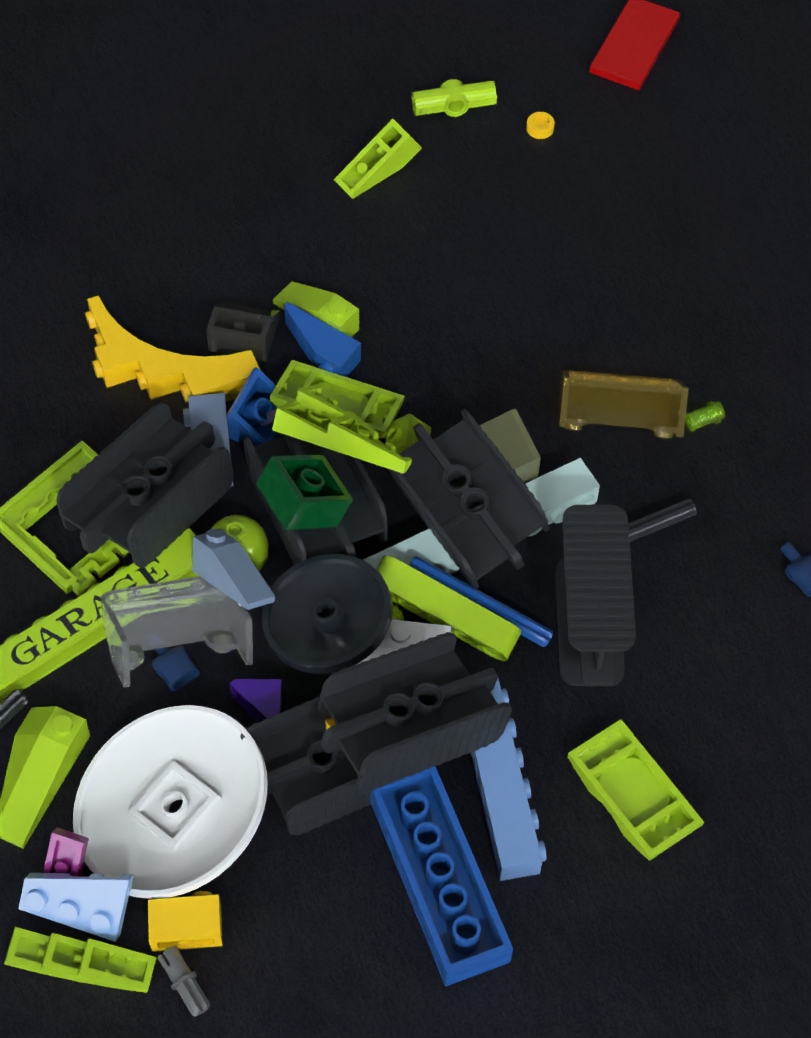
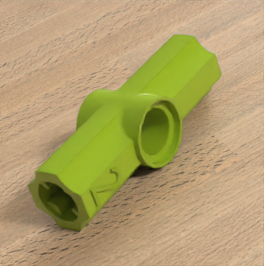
M451 79L444 82L440 88L411 93L413 112L416 116L445 112L448 116L457 117L466 113L468 108L497 104L494 81L463 85L461 81Z

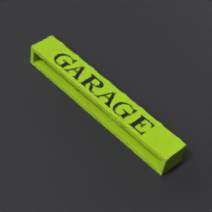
M190 528L185 530L181 536L177 537L148 566L141 568L132 563L129 566L119 568L113 576L102 583H95L86 593L78 598L66 601L57 611L49 616L37 619L25 631L8 637L4 644L0 645V702L14 689L23 691L200 579L201 577L192 571L193 537L196 536Z

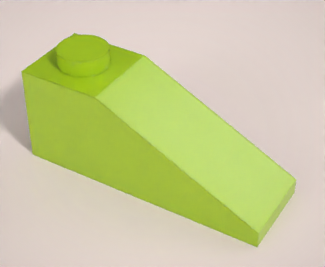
M392 119L334 180L353 199L402 169L422 147Z
M291 282L273 299V303L283 310L284 305L289 302L350 337L359 330V308L336 293Z

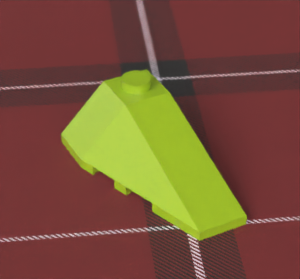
M57 706L31 708L15 734L0 798L1 839L24 849L90 737L86 719Z

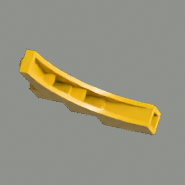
M99 296L87 299L89 311L85 312L89 328H95L97 334L94 335L97 347L94 348L97 360L92 361L97 378L103 377L107 388L137 378L140 389H146L151 400L181 390L185 402H188V396L225 393V401L227 402L237 398L253 368H259L251 350L230 355L203 357L181 355L158 349L137 339L122 328L108 313Z

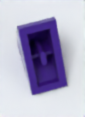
M234 679L230 682L231 698L255 721L261 722L264 719L282 713L281 679Z

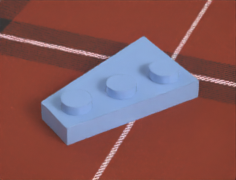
M30 873L24 879L19 909L116 942L121 934L134 874H122L120 877H104V874H91L89 877L71 876L70 873Z

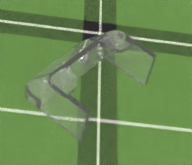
M200 576L106 592L101 597L102 615L111 661L123 687H130V670L143 663L144 651L205 640L207 646L218 653H227L237 649L246 665L253 664L252 618L248 611Z

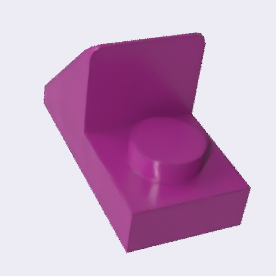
M57 827L51 833L43 873H70L71 876L84 877L88 869L84 859L89 838Z

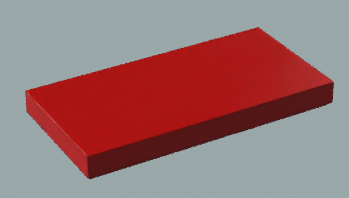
M628 0L592 62L589 73L640 90L678 23L680 13L645 0Z

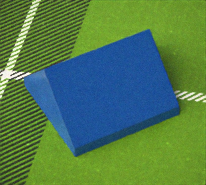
M257 367L253 368L227 413L229 439L244 444L243 438L249 437L254 447L280 438L279 432L272 430L278 407L270 401V395L276 385Z

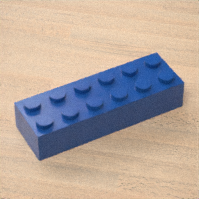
M433 766L430 769H425L420 773H415L412 776H407L402 780H397L394 783L371 791L370 803L445 987L510 963L513 947L436 767Z

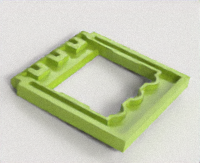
M84 441L79 442L0 507V532L66 594L73 591L78 596H81L97 582L92 573L102 578L120 563L119 558L115 555L116 552L122 558L128 556L130 552L109 539L95 553H88L68 570L56 559V555L35 535L32 537L26 530L57 505L58 492L64 484L79 473L93 458L98 456Z

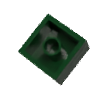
M324 455L272 456L257 482L258 488L285 530L337 527L353 501Z

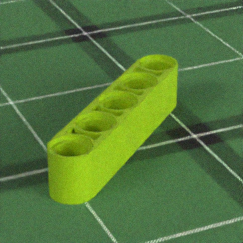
M388 555L382 557L376 570L385 580L394 603L432 624L451 626V633L455 637L497 660H508L521 635V630L517 626L404 562Z

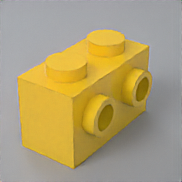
M199 891L193 893L191 897L173 896L148 900L149 943L152 951H165L173 946H177L178 949L223 946L219 894L213 895L208 891Z

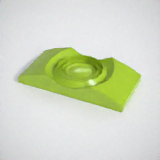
M291 360L272 391L270 401L277 407L287 405L296 401L298 390L316 384L322 388L321 395L326 399L334 397L338 401V408L353 412L378 432V438H385L404 402L405 396Z
M622 719L568 753L567 757L588 791L605 806L623 836L649 861L704 824L701 817Z

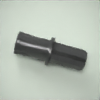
M173 946L164 951L163 954H160L157 959L173 983L171 986L172 990L179 992L190 1013L193 1016H198L208 1010L210 1003L195 979L197 974L195 971L191 972L178 947Z

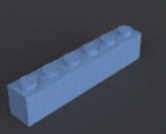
M497 679L491 694L498 704L509 703L506 688L501 689L499 679ZM509 718L505 731L499 740L489 744L487 747L470 752L500 881L540 874L542 862L547 859L543 840H537L535 832L536 829H539L536 810H530L528 798H531L528 778H522L520 768L524 767L521 748H515L513 738H516V726L513 718Z

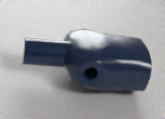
M788 542L781 547V551L791 562L786 566L785 574L807 597H811V553L801 556L791 542Z
M159 634L150 638L149 643L158 654L152 660L151 665L156 674L165 681L171 691H177L187 686L199 676L200 671L190 659L184 646L176 645L169 648Z

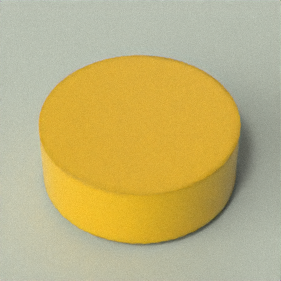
M535 112L528 117L526 129L530 136L536 139H545L553 134L555 121L546 112Z

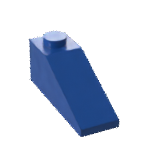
M289 302L284 305L285 324L312 365L316 368L347 377L361 361V343Z

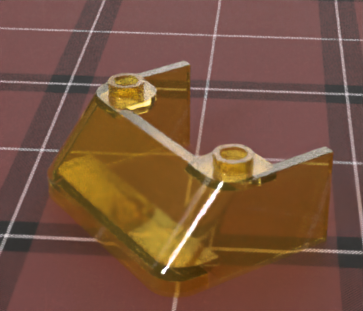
M562 370L558 416L559 427L569 430H582V425L591 423L648 428L655 431V437L673 438V433L677 437H683L688 387L682 381L674 379Z

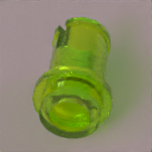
M709 401L707 406L684 414L685 423L691 432L713 422L719 424L721 419L725 418L724 409L719 401L715 403Z

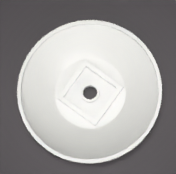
M195 705L173 706L156 710L132 721L102 746L87 767L80 782L74 803L73 829L74 833L89 838L84 862L94 874H104V877H120L122 874H134L129 895L133 897L149 899L173 897L207 884L230 867L242 854L259 826L265 809L268 786L264 758L255 740L240 723L227 714L212 708ZM241 734L245 736L242 740L240 738ZM183 800L182 806L177 812L169 813L170 805L174 801Z

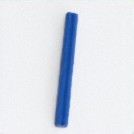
M419 557L412 559L409 566L511 622L521 630L522 636L542 647L547 646L553 635L551 629Z

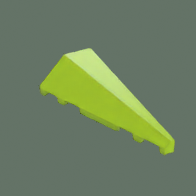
M316 384L298 390L295 402L278 407L272 427L273 431L400 473H405L411 465L412 459L410 457H402L396 454V446L391 442L383 444L378 440L377 431L353 412L338 408V401L334 397L326 399L321 395L322 388Z

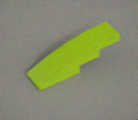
M15 927L4 964L72 981L147 993L156 957L89 938L84 942L55 933L46 936Z

